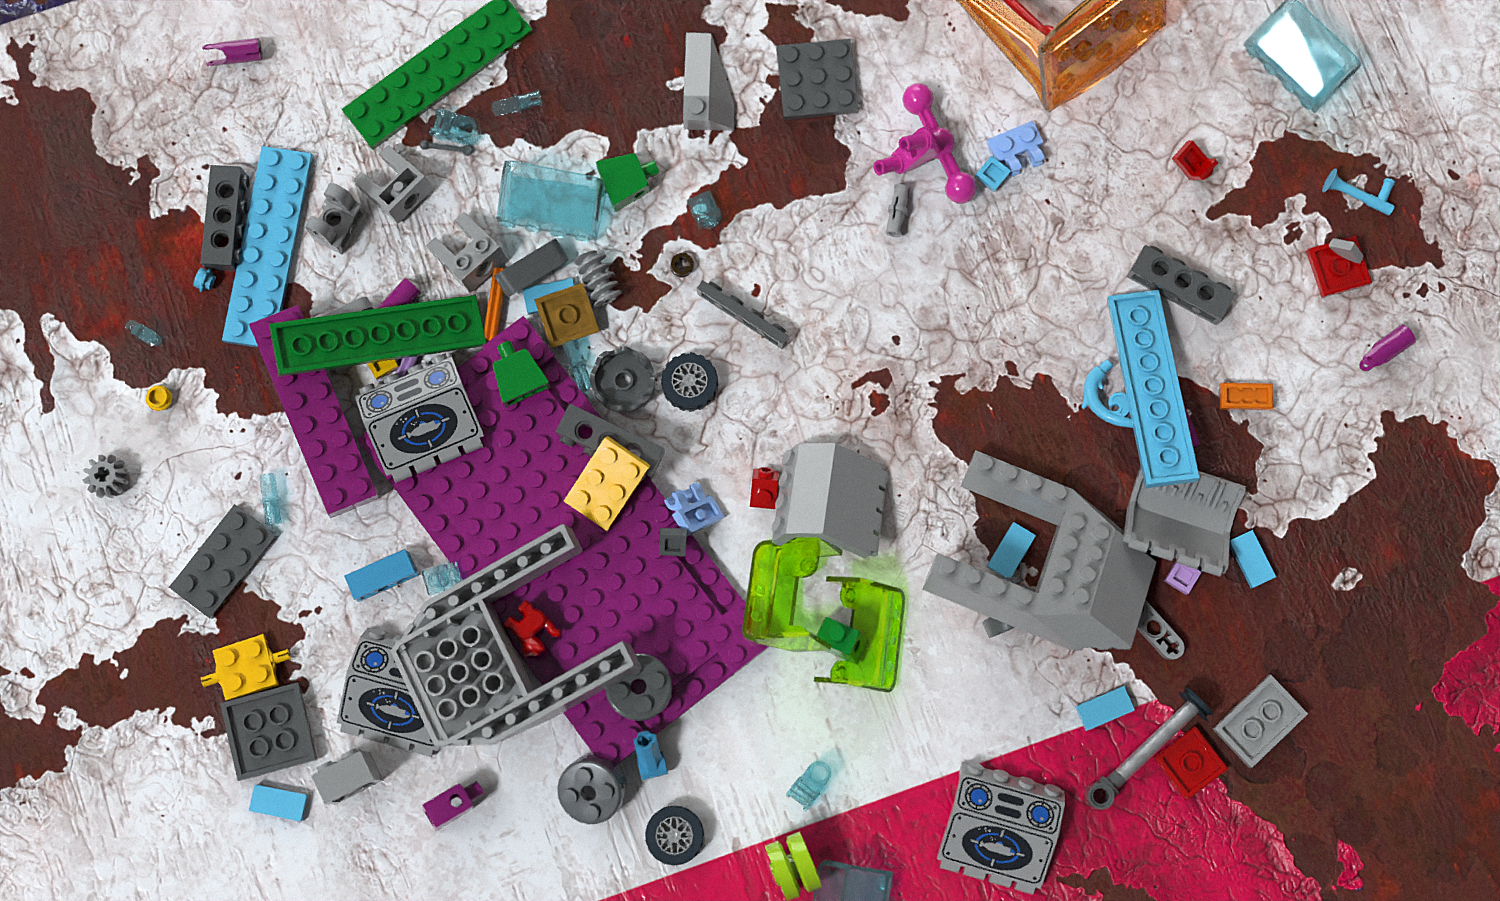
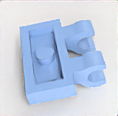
M1033 121L987 139L986 142L992 156L999 162H1004L1005 166L1011 170L1010 177L1020 174V169H1022L1019 160L1016 158L1017 156L1027 153L1034 168L1042 165V160L1045 159L1043 152L1038 148L1043 145V140Z
M698 482L691 484L689 489L685 491L677 490L673 492V496L664 500L670 510L676 511L672 516L680 529H687V536L707 528L725 517L712 495L706 497Z

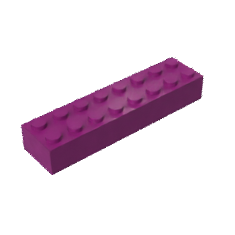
M296 305L250 323L249 326L323 505L331 519L375 501L379 497L326 370L278 376L269 324L304 319L299 306Z

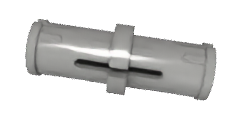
M904 184L894 185L892 204L888 206L889 219L885 233L892 237L902 236L904 217L908 214L906 206L911 188Z

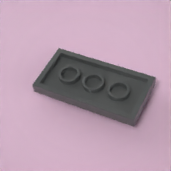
M234 504L169 588L209 619H213L277 535Z

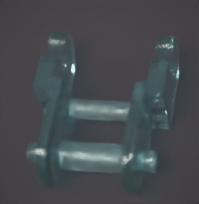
M134 320L126 323L125 328L127 330L133 325L131 334L137 336V339L152 346H159L161 344L162 338L155 331Z

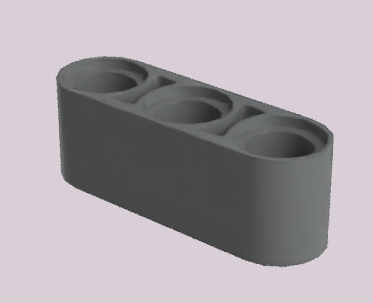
M555 238L497 273L494 277L508 298L567 262L569 258Z

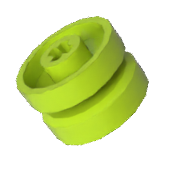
M800 832L787 837L786 843L791 853L787 856L781 843L778 841L765 846L771 861L769 863L778 887L781 886L787 901L800 897L801 891L796 881L801 878L805 890L809 893L822 888Z

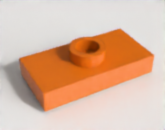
M1219 384L1220 410L1271 411L1273 409V384Z

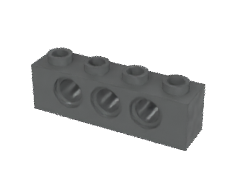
M210 165L200 262L207 270L210 268L217 271H236L237 264L241 263L239 260V254L242 253L240 240L243 239L245 230L242 219L243 215L247 213L245 190H249L250 186L249 175L246 174L241 166ZM228 190H234L230 198H224V194ZM226 214L232 215L228 222L221 223L223 216ZM228 238L229 243L227 246L220 248V241Z
M1144 245L1126 277L1151 291L1159 290V294L1164 298L1217 325L1224 317L1236 293L1232 292L1228 285L1222 282L1216 283L1208 279V275L1204 272L1186 267L1182 260L1169 258L1158 247ZM1154 266L1162 267L1165 275L1156 274ZM1176 279H1184L1187 282V287H1180ZM1199 291H1206L1210 296V300L1202 299Z
M569 404L556 430L557 435L561 437L559 440L561 443L572 448L576 444L584 448L583 453L590 457H593L606 436L616 440L617 443L629 451L638 450L640 452L639 458L651 465L642 481L645 478L652 480L665 454L663 447L572 404ZM583 428H591L593 434L590 438L582 439L579 437V432Z

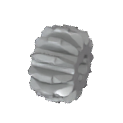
M102 454L98 455V462L93 459L89 460L92 467L91 469H83L85 473L89 474V476L83 479V483L90 484L87 488L90 493L96 492V496L99 498H103L105 494L107 497L113 498L114 490L118 493H123V489L120 487L121 483L125 485L129 483L128 480L123 478V476L129 474V470L123 468L124 461L116 460V456L111 454L107 458Z

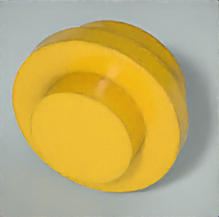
M154 386L146 394V403L152 410L163 411L171 405L172 394L164 386Z

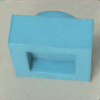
M991 155L976 173L975 178L995 192L1008 177L1011 170Z

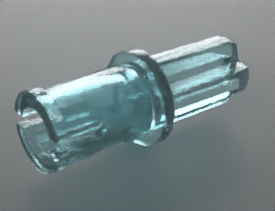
M537 89L536 91L521 95L515 93L513 97L492 102L491 106L494 115L501 116L516 111L521 113V110L539 105L542 106L543 104L541 98L531 101L532 98L540 96V92Z
M578 339L563 343L562 346L570 365L568 369H572L578 388L581 391L590 389V377L585 365L588 361L584 360Z
M273 473L262 474L259 477L262 494L260 503H263L265 526L272 525V514L274 515L275 525L282 524L279 508L281 497H278L275 475Z

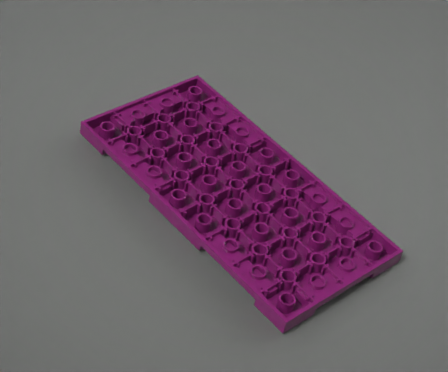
M522 316L484 344L481 351L457 368L462 384L484 433V436L480 437L483 444L482 448L466 454L463 445L458 446L462 456L442 464L439 456L436 455L434 456L437 463L436 467L417 474L414 465H412L410 469L413 476L395 483L392 474L386 476L368 432L364 433L357 440L440 548L462 580L562 524L572 528L583 550L582 553L492 604L502 624H504L511 616L515 617L518 621L523 619L524 615L519 613L518 607L527 600L535 609L545 613L553 621L556 629L561 630L559 637L551 636L546 628L539 631L535 637L543 642L546 652H542L538 656L526 657L522 653L521 641L516 638L510 629L505 628L513 647L542 685L549 683L622 641L630 644L634 653L651 655L666 666L672 678V696L667 707L650 720L634 721L619 715L609 704L605 689L563 712L595 757L610 760L613 762L614 767H616L636 751L633 739L638 736V733L648 731L657 735L772 646L775 640L692 534L687 536L686 556L659 555L660 528L680 529L672 516L675 511L670 510L666 506L664 496L650 479L645 478L644 481H640L607 531L564 502L592 457L583 453L584 448L576 444L572 448L559 441L561 437L557 435L556 430L569 404L601 419L602 417L557 361L554 354L527 319ZM506 341H511L516 352L527 349L547 378L551 388L506 408L501 400L492 363L502 359L497 346ZM588 427L583 428L579 432V437L588 439L592 436L593 430ZM636 679L631 684L632 692L637 695L644 693L647 687L646 682L642 679Z

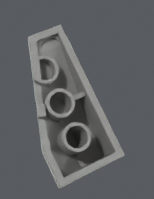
M686 33L683 105L684 130L734 131V102L711 33Z

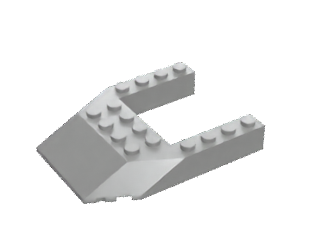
M975 450L960 487L1057 525L1036 591H1031L940 553H937L930 567L922 590L1072 651H1082L1084 648H1097L1098 650H1108L1109 648H1116L1118 650L1130 649L1156 561L1145 552L1129 548L1128 543L1123 541L1124 531L1073 489Z
M562 524L425 601L413 623L407 626L403 637L390 650L434 746L495 745L558 716L642 669L631 645L622 641L534 690L492 603L582 553L583 550L572 528Z

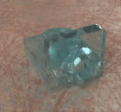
M710 190L686 200L698 229L704 227L705 229L713 228L722 220L721 210L718 209Z
M456 561L422 571L428 595L443 592L462 581Z

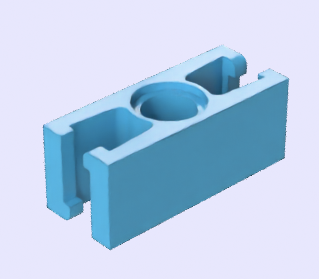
M405 549L344 575L353 599L357 600V602L419 576L410 553Z

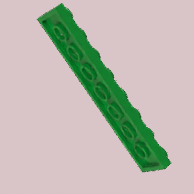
M491 0L342 108V111L371 149L374 150L533 34V31L509 0Z
M476 295L269 324L279 377L476 348L486 344Z

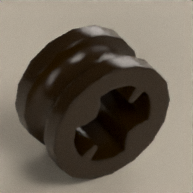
M678 253L672 258L670 268L675 276L683 278L691 274L694 262L690 255ZM680 259H684V263H689L685 271H679L680 267H675Z

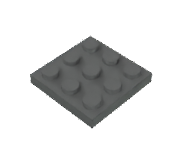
M851 39L776 46L784 120L858 113Z
M297 682L220 703L237 781L318 760L300 683Z

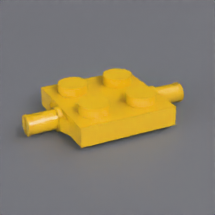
M264 634L213 650L216 673L202 676V685L205 688L206 686L219 683L222 686L226 701L278 686L276 664L290 660V652L286 649L273 654L269 649Z

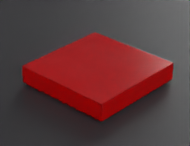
M1357 236L1342 239L1354 242L1361 251ZM1330 243L1306 250L1321 298L1372 284L1364 257L1360 264L1347 260L1335 253L1329 247Z
M1196 726L1190 728L1152 757L1185 801L1228 770V767Z

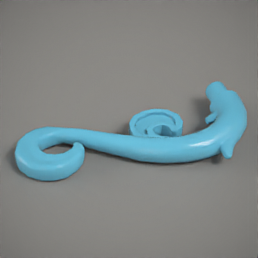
M1105 360L1098 367L1095 366L1086 377L1082 409L1089 405L1090 409L1104 421L1116 426L1133 428L1131 418H1127L1130 411L1126 394L1118 392L1110 396L1108 401L1109 408L1117 406L1119 408L1117 411L1108 410L1099 399L1098 387L1103 389L1102 380L1106 377L1105 374L1113 367L1108 360Z

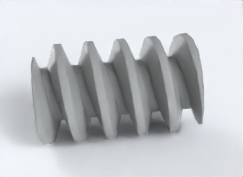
M595 250L581 254L574 260V263L579 266V274L583 275L581 278L582 282L587 284L585 287L586 291L591 293L589 296L590 301L595 302L593 307L599 308L616 300L622 294V291H613L618 282H609V279L614 276L613 272H605L610 267V263H601L606 258V254H597Z

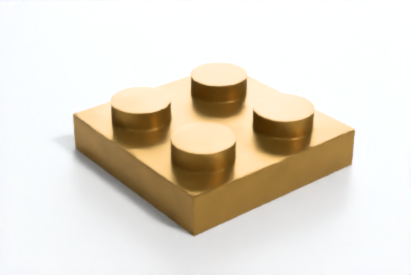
M583 282L534 299L551 348L600 332Z

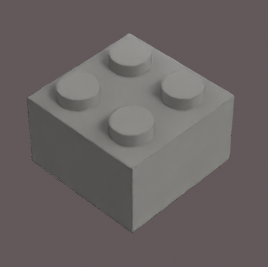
M355 748L342 754V760L333 763L329 761L316 768L318 772L311 775L325 805H336L383 781L370 752L361 751V749L356 750Z

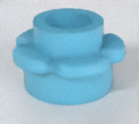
M200 268L197 272L193 286L199 288L200 292L206 289L210 290L213 287L216 276L212 275V269Z

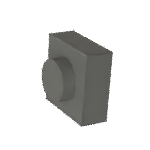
M660 528L659 555L686 556L687 529Z

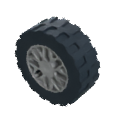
M692 352L690 354L682 353L680 356L673 357L665 365L666 368L662 372L661 385L665 398L673 407H677L682 411L689 410V412H694V410H701L704 406H708L716 396V391L718 390L716 369L712 366L710 360H706L703 355H696Z
M668 806L662 808L647 823L645 842L648 850L656 860L663 864L673 866L685 864L699 853L703 845L704 831L702 823L695 813L685 807Z

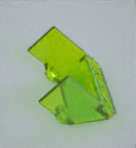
M796 537L781 546L772 543V540H764L758 543L752 555L742 626L744 637L753 643L791 652L831 650L830 644L812 632L807 631L802 626H793L799 578L812 576L818 569L820 557L840 556L843 550L817 537Z
M826 576V582L842 586L840 600L845 608L852 610L850 627L860 631L868 640V643L858 665L848 661H836L830 671L831 678L814 676V682L859 690L891 692L895 687L905 609L904 592L900 588L861 577Z

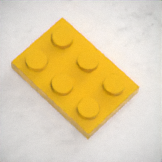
M606 436L564 502L607 531L651 465Z

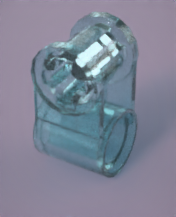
M436 109L435 115L437 118L433 129H430L429 132L432 137L442 141H451L469 146L479 142L481 133L473 118L445 109ZM465 128H473L470 134H462Z
M823 761L812 762L801 777L797 778L785 796L787 798L792 797L803 806V810L806 812L831 777L829 766ZM817 765L823 766L827 771L825 778L820 781L813 779L811 776L812 768ZM797 790H800V791H801L803 794H805L808 798H805V797H804L803 795H801Z

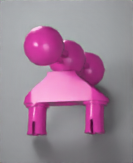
M922 83L910 85L903 94V106L909 113L919 116L923 127L912 135L901 137L898 142L899 147L890 157L874 162V171L878 176L890 172L902 174L929 162L932 158L939 159L948 177L945 184L946 196L952 202L965 204L971 201L976 194V181L970 174L961 172L952 154L955 147L954 135L949 130L939 127L931 111L934 102L931 89Z

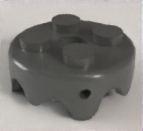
M620 347L616 350L604 351L597 357L590 374V382L594 396L601 405L613 412L628 413L638 410L651 398L655 387V374L645 354L628 347ZM618 376H629L631 379L630 384L624 388L617 386L616 379Z
M635 653L642 669L606 688V697L612 708L622 717L634 721H646L656 717L667 707L672 696L673 683L668 669L660 660L648 654ZM636 679L644 680L647 685L645 692L640 695L634 694L631 690V684Z
M591 753L585 754L572 762L562 772L557 787L558 798L562 808L571 818L585 824H599L610 819L622 806L627 789V780L624 776L618 775L612 761L597 758ZM584 786H592L596 791V797H588L584 792Z

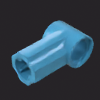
M648 731L638 733L633 742L638 756L637 762L642 781L667 775L666 761L663 751H660L656 735Z

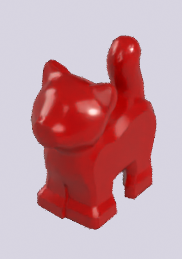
M525 600L518 607L519 613L524 615L523 619L518 621L515 617L511 616L503 625L506 629H510L516 638L521 641L524 656H538L542 652H546V648L543 642L535 637V635L543 628H546L551 636L559 637L561 630L556 629L553 621L545 613L535 609L530 602Z

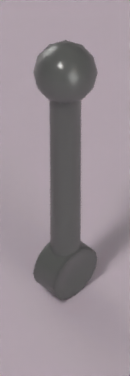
M427 140L420 142V148L423 150L432 148L462 152L465 156L472 154V148L469 145L456 147L433 144Z

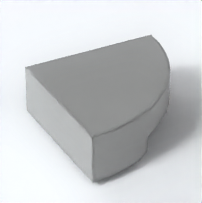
M1332 238L1329 247L1335 253L1352 262L1360 264L1364 257L1354 242Z

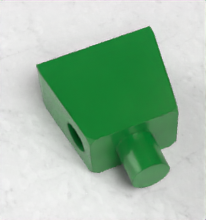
M635 153L595 162L615 212L646 195L650 191L647 179L660 174L655 160L640 165Z
M506 341L497 346L502 359L492 364L501 400L506 408L551 388L547 378L527 349L516 352L511 341Z
M825 617L812 646L858 665L868 640L860 631Z

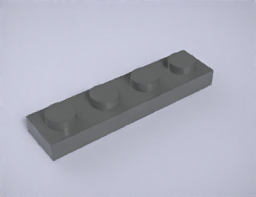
M703 280L697 287V295L780 349L785 346L788 341V335L785 334L786 330L777 323L771 325L764 320V315L755 309L750 311L743 307L744 303L733 295L728 297L723 294L722 288L714 282L710 281L707 283Z

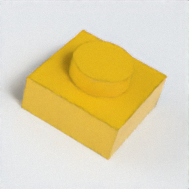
M395 360L367 364L376 380L383 378L399 367Z

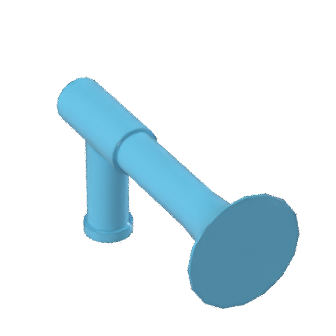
M1336 168L1329 174L1324 183L1323 192L1330 189L1341 191L1388 216L1394 209V205L1387 202L1392 187L1395 185V181L1392 179H1384L1378 197L1370 195L1341 180L1337 175Z

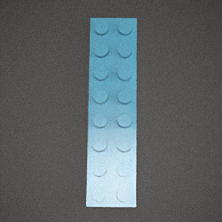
M266 146L261 147L241 245L242 253L239 254L241 263L237 264L222 341L225 343L258 348L249 324L283 311L313 161L311 153Z
M1159 290L1108 296L1107 304L1145 488L1198 482V468Z

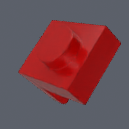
M1187 140L1172 157V160L1189 180L1207 179L1212 175L1214 167L1218 164L1216 159L1207 158L1193 140Z
M769 467L753 469L750 507L775 509L779 471H774V469Z

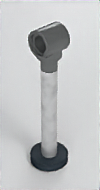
M1185 687L1186 691L1184 693L1179 692V694L1186 703L1107 778L1102 776L1098 781L1087 786L1084 793L1087 804L1100 810L1109 808L1113 804L1114 798L1119 794L1117 790L1191 719L1198 715L1205 721H1208L1206 717L1208 715L1213 716L1209 707L1192 690ZM1098 788H1102L1106 794L1104 801L1101 803H1096L1093 799V793Z

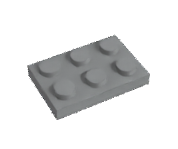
M1268 675L1212 729L1249 768H1252L1308 713L1272 675Z

